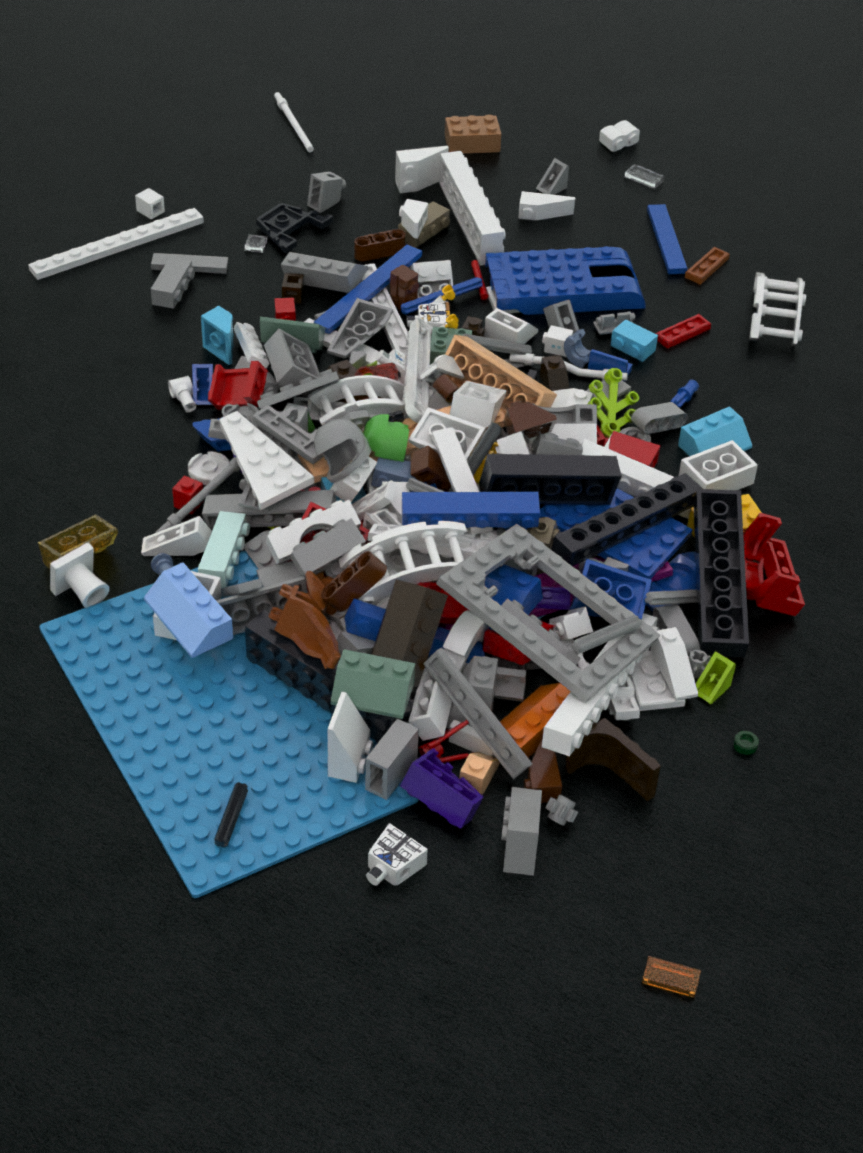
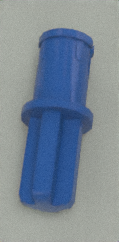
M689 380L684 387L678 389L677 394L670 402H673L680 408L685 402L691 400L692 395L698 390L699 384L695 380Z

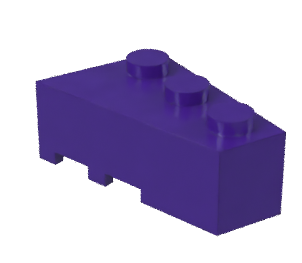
M433 748L412 762L400 787L405 789L410 796L425 803L430 810L445 817L450 824L461 829L472 820L484 797L464 777L459 779L452 772L453 766L449 762L444 764L438 759V752Z

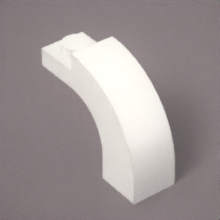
M468 610L463 612L455 622L443 645L445 653L460 672H462L472 648L477 641H483L484 632L489 628L485 622Z

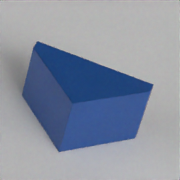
M192 364L193 400L196 405H213L208 401V392L212 383L213 364Z

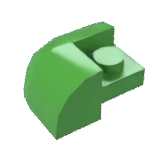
M389 414L373 416L367 421L363 434L367 438L372 451L375 452L374 456L404 462L409 436L408 425L401 422H388Z

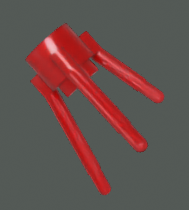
M465 720L451 730L447 729L444 736L419 746L420 755L423 756L434 748L438 752L437 758L443 763L467 758L469 756L468 753L441 758V755L444 754L441 742L464 728L469 722Z

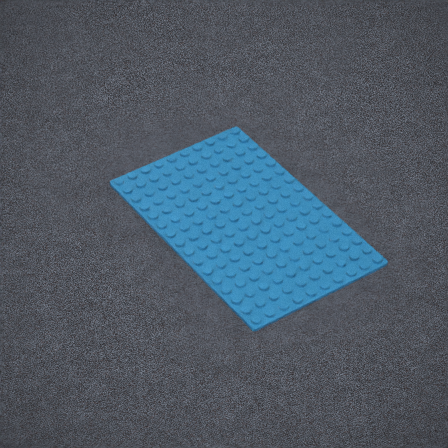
M246 551L239 552V563L234 566V576L232 580H229L227 587L258 579L256 572L258 567ZM198 567L190 571L198 572ZM153 584L40 625L43 637L193 898L201 897L419 801V799L410 796L405 789L400 787L402 781L387 800L365 790L366 769L364 774H359L357 783L328 777V726L333 713L329 710H324L318 703L304 697L301 692L293 687L287 686L276 676L270 675L259 665L251 663L246 657L245 632L233 635V639L194 658H191L177 640L155 636L154 612L144 601V596ZM370 738V740L373 741V750L378 743L374 739ZM237 782L245 783L248 786V792L228 846L224 848L216 846L214 838L234 785Z

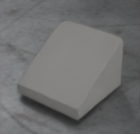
M353 350L351 351L349 362L359 370L365 366L367 354Z

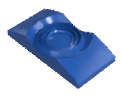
M695 552L678 554L671 560L669 564L673 568L672 576L651 582L649 592L696 590ZM646 603V606H647L652 612H653V608L659 607V606H663V605H650L649 603Z

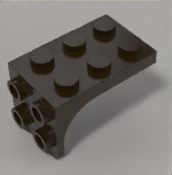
M606 718L593 723L589 735H584L580 747L575 748L572 754L566 758L565 771L569 774L585 765H603L614 771L647 801L655 797L661 765Z

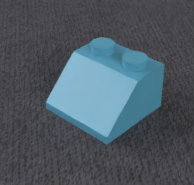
M217 306L201 315L203 347L230 365L232 364L234 348L233 317L229 311Z

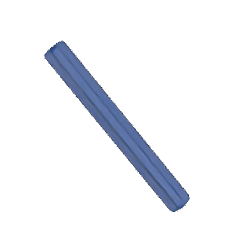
M476 277L453 285L452 288L456 297L481 288L483 283L481 278ZM440 290L406 302L400 306L401 312L407 315L418 311L419 305L432 303L440 295L443 296L444 294Z

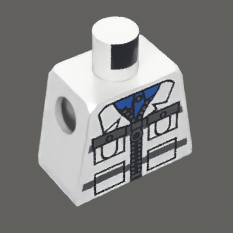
M389 824L368 853V867L371 870L366 874V877L373 885H378L383 879L392 885H399L427 864L428 849Z

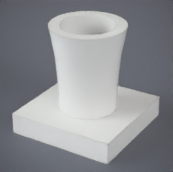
M89 542L50 563V590L57 596L72 588L85 608L102 602L109 592V586L93 574L94 548Z

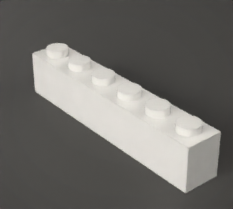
M584 439L582 442V455L617 456L622 476L617 488L635 497L673 478L671 475ZM690 509L678 515L689 519Z

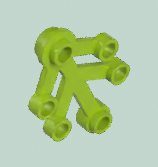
M611 368L604 375L605 382L609 385L608 398L602 391L603 384L601 381L594 380L589 385V390L596 397L592 398L588 404L595 403L597 405V418L602 423L600 430L605 438H610L613 431L620 432V427L628 422L632 423L629 414L633 415L636 410L629 409L618 420H616V413L629 405H634L639 400V395L631 391L624 399L617 403L618 383L622 380V372L618 368ZM602 405L607 411V416L600 409Z

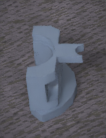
M584 329L577 330L572 336H568L564 342L566 357L572 364L583 368L589 362L591 352L581 342V338L585 334Z

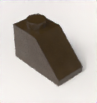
M561 355L542 357L540 378L543 385L551 391L569 389L567 368Z

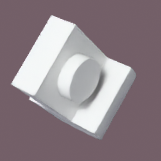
M627 676L625 684L619 686L616 697L611 698L608 705L610 715L614 714L616 720L639 718L640 709L634 698L635 688L629 676Z

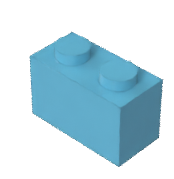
M624 320L612 331L611 346L643 362L656 351L658 335L628 320Z

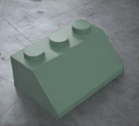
M260 316L261 342L266 343L278 329H281L308 344L313 354H316L317 350H323L324 326L315 323Z
M343 649L336 670L331 705L336 706L341 692H346L357 710L403 719L415 682V663Z

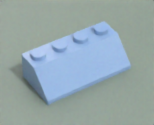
M184 563L163 571L144 596V601L191 658L233 639L232 618Z

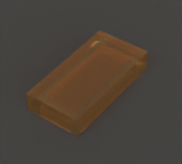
M648 956L642 983L695 997L701 970Z

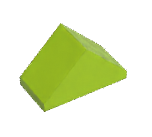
M715 651L696 682L698 696L712 704L731 686L736 664Z

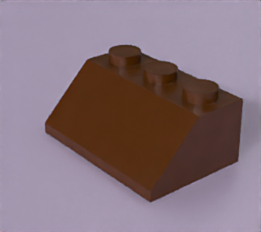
M522 401L511 403L504 417L508 436L522 431L529 439L537 437L540 433L552 432L557 421L556 415L530 402L522 403Z

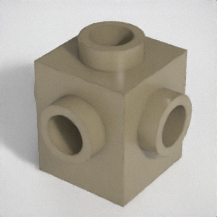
M549 517L539 518L538 527L527 528L528 533L543 542L550 550L552 549L554 536L561 532L557 527L556 520Z

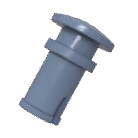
M165 553L156 555L151 561V568L158 575L173 567L172 558Z

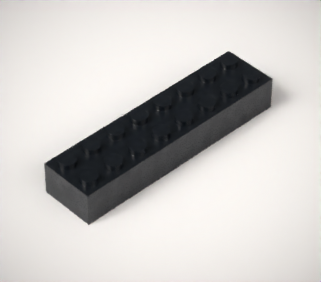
M697 489L694 499L698 641L700 650L704 651L707 656H713L716 651L724 657H745L749 645L741 491Z
M265 610L246 624L245 640L246 657L248 660L265 669L270 675L276 676L287 686L298 690L304 697L312 699L324 710L334 713L336 706L331 705V697L338 663L335 669H325L320 658L305 654L292 639L275 631L277 621L268 617L269 613ZM408 701L403 719L358 710L370 729V738L378 743L396 719L409 723L412 702Z

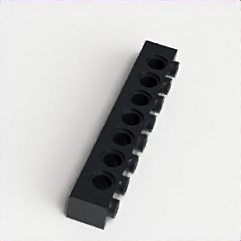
M686 473L673 477L668 482L659 484L647 492H642L630 500H625L622 504L609 508L597 516H592L590 519L580 524L578 523L564 532L557 533L554 536L551 550L573 567L694 507L696 490L703 488Z

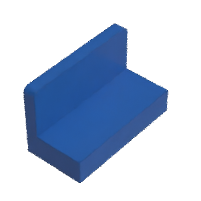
M594 349L590 352L588 369L603 371L604 369L618 368L622 373H628V375L632 371V364L628 363V360Z

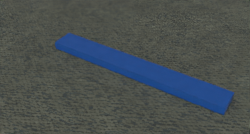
M410 245L404 246L316 319L314 323L324 326L325 332L328 334L333 332L343 323L357 298L366 301L371 300L390 284V273L392 270L400 265L410 267L422 257V250Z

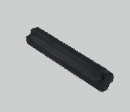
M237 782L234 785L214 838L216 846L223 848L228 846L248 792V786L245 783Z

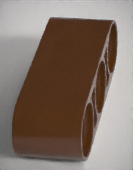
M393 229L357 237L354 241V257L358 261H368L395 255L405 246L406 233L401 229Z
M443 374L433 383V388L446 402L452 403L454 393L464 382L460 378Z
M366 551L326 585L322 591L321 598L338 612H343L350 607L353 599L358 600L385 575L387 565L372 552Z

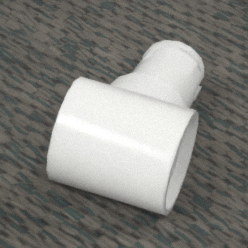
M185 376L169 380L168 388L171 397L181 401L186 412L194 411L196 404L192 398L193 386L190 377Z

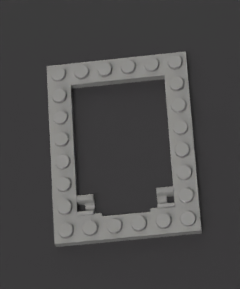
M515 524L440 576L436 583L585 703L650 648L660 637L659 633L642 621L639 629L625 634V636L582 671L572 661L492 599L497 594L498 589L494 585L488 589L485 586V578L507 560L514 558V562L523 569L527 568L530 570L536 565L611 625L635 615L518 524Z

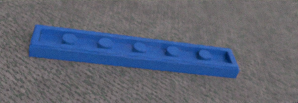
M648 205L647 212L668 274H685L687 266L666 205Z

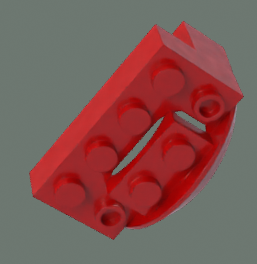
M759 513L743 533L746 597L748 600H756L757 607L796 616L805 605L799 587L800 579L795 574L786 542L772 538L782 524L781 519ZM763 567L765 568L767 579L765 581L763 578Z

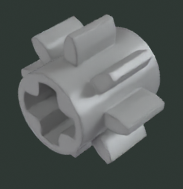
M702 650L689 651L688 659L694 678L701 676L710 661V655L707 656Z
M559 794L557 799L551 797L545 807L550 811L548 817L563 826L566 821L573 823L578 814L573 809L576 803Z

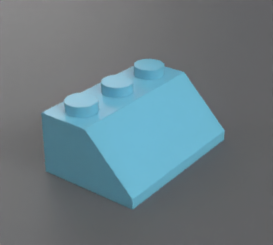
M729 406L682 426L678 446L689 456H692L731 440L743 451L751 449L752 443L743 418Z

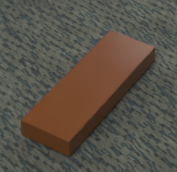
M713 247L685 272V278L701 285L729 259L730 254Z

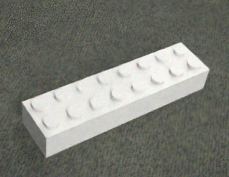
M461 151L441 153L439 184L479 264L485 265L486 253L504 252L503 239L506 236L505 230L501 228L499 218H496L493 207H490L489 200L485 197L483 188L479 186L472 167H469L467 158L464 157Z

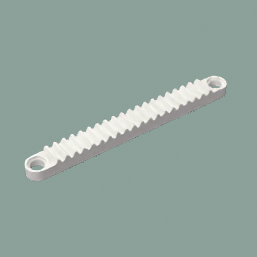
M417 317L410 324V330L407 332L403 406H405L407 415L414 422L419 423L428 408L429 382L422 380L420 375L430 365L431 328L422 318Z

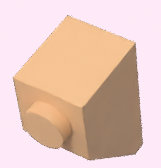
M480 752L470 753L460 770L459 779L464 777L483 796L500 762L497 758Z

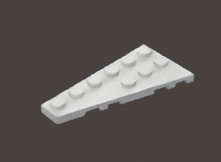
M238 411L219 419L220 427L226 440L231 445L233 454L237 457V462L247 483L252 488L253 496L257 499L260 510L314 484V476Z
M373 524L368 533V541H373L372 537L402 525ZM466 528L467 531L458 540L464 560L501 534H496V531L493 530L475 535L470 534L469 529ZM435 542L438 553L442 557L453 558L448 543ZM425 543L409 546V549L429 554Z

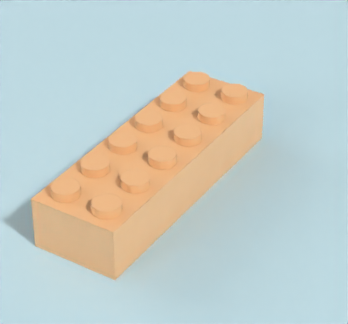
M454 335L445 355L455 359L464 375L462 379L464 383L471 381L507 390L500 407L504 415L507 408L510 407L509 405L516 401H522V403L530 402L537 406L551 408L557 396L556 393L469 337Z

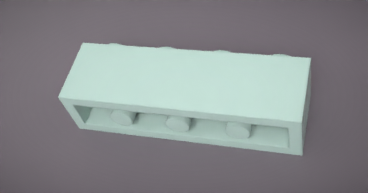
M219 512L199 564L198 573L220 577L221 588L227 587L229 580L233 579L234 566L239 563V552L244 549V538L249 535L250 524L246 523V514Z

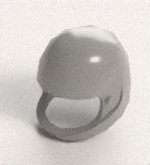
M345 418L327 421L317 430L314 437L316 455H323L328 462L329 471L327 479L331 483L340 481L357 469L367 459L372 450L361 429ZM350 461H352L350 465H348L344 470L340 472V470L344 466H346Z

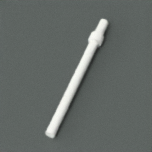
M276 92L274 97L277 100L278 107L285 113L307 151L312 152L314 147L289 109L288 102L279 92Z

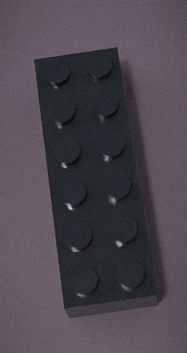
M496 453L487 455L479 486L481 492H538L539 504L610 505L622 476L617 456Z

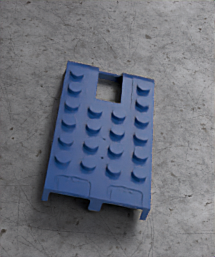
M605 246L599 248L586 247L580 249L568 248L560 250L486 253L485 267H489L491 290L494 287L497 297L496 308L500 310L516 309L524 315L545 314L543 308L566 300H570L573 312L645 308V300L630 257L622 248ZM622 265L630 269L632 277H592L589 267Z

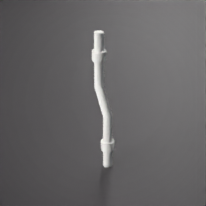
M510 354V362H520L531 366L541 364L542 357L535 356L534 354ZM564 361L567 371L580 377L602 378L604 380V375L609 370L581 369ZM622 373V380L627 381L628 373Z

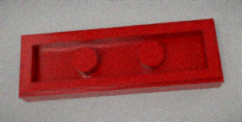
M697 314L655 334L658 335L657 341L668 349L711 329V323L700 314Z

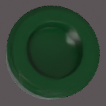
M740 731L736 734L733 745L739 753L750 755L756 752L759 739L750 731Z

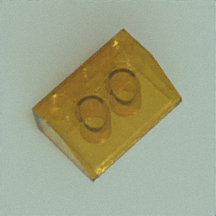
M95 514L38 542L44 564L50 569V563L88 542L94 548V553L101 552L114 543L118 529Z

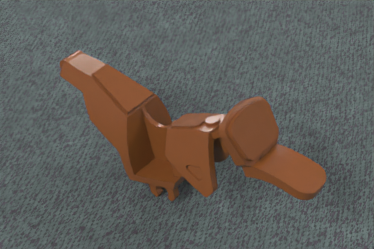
M307 571L305 577L309 592L298 591V585L291 587L283 584L279 594L288 600L283 610L272 607L268 617L277 621L275 631L292 639L305 654L320 658L325 669H335L341 656L337 640L324 614L326 612L333 615L337 610L321 598L323 589L334 578L324 577L323 571L317 575L312 571Z

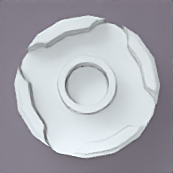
M213 451L204 455L199 453L189 461L188 474L190 478L202 482L203 485H207L229 465V460L221 453Z

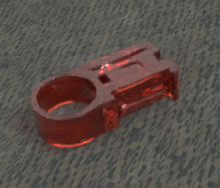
M394 363L363 366L355 372V376L371 373L373 376L387 377L398 381V369Z

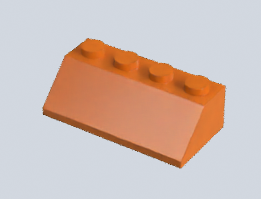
M561 683L540 686L500 721L527 757H530L537 750L543 736L544 726L571 692Z

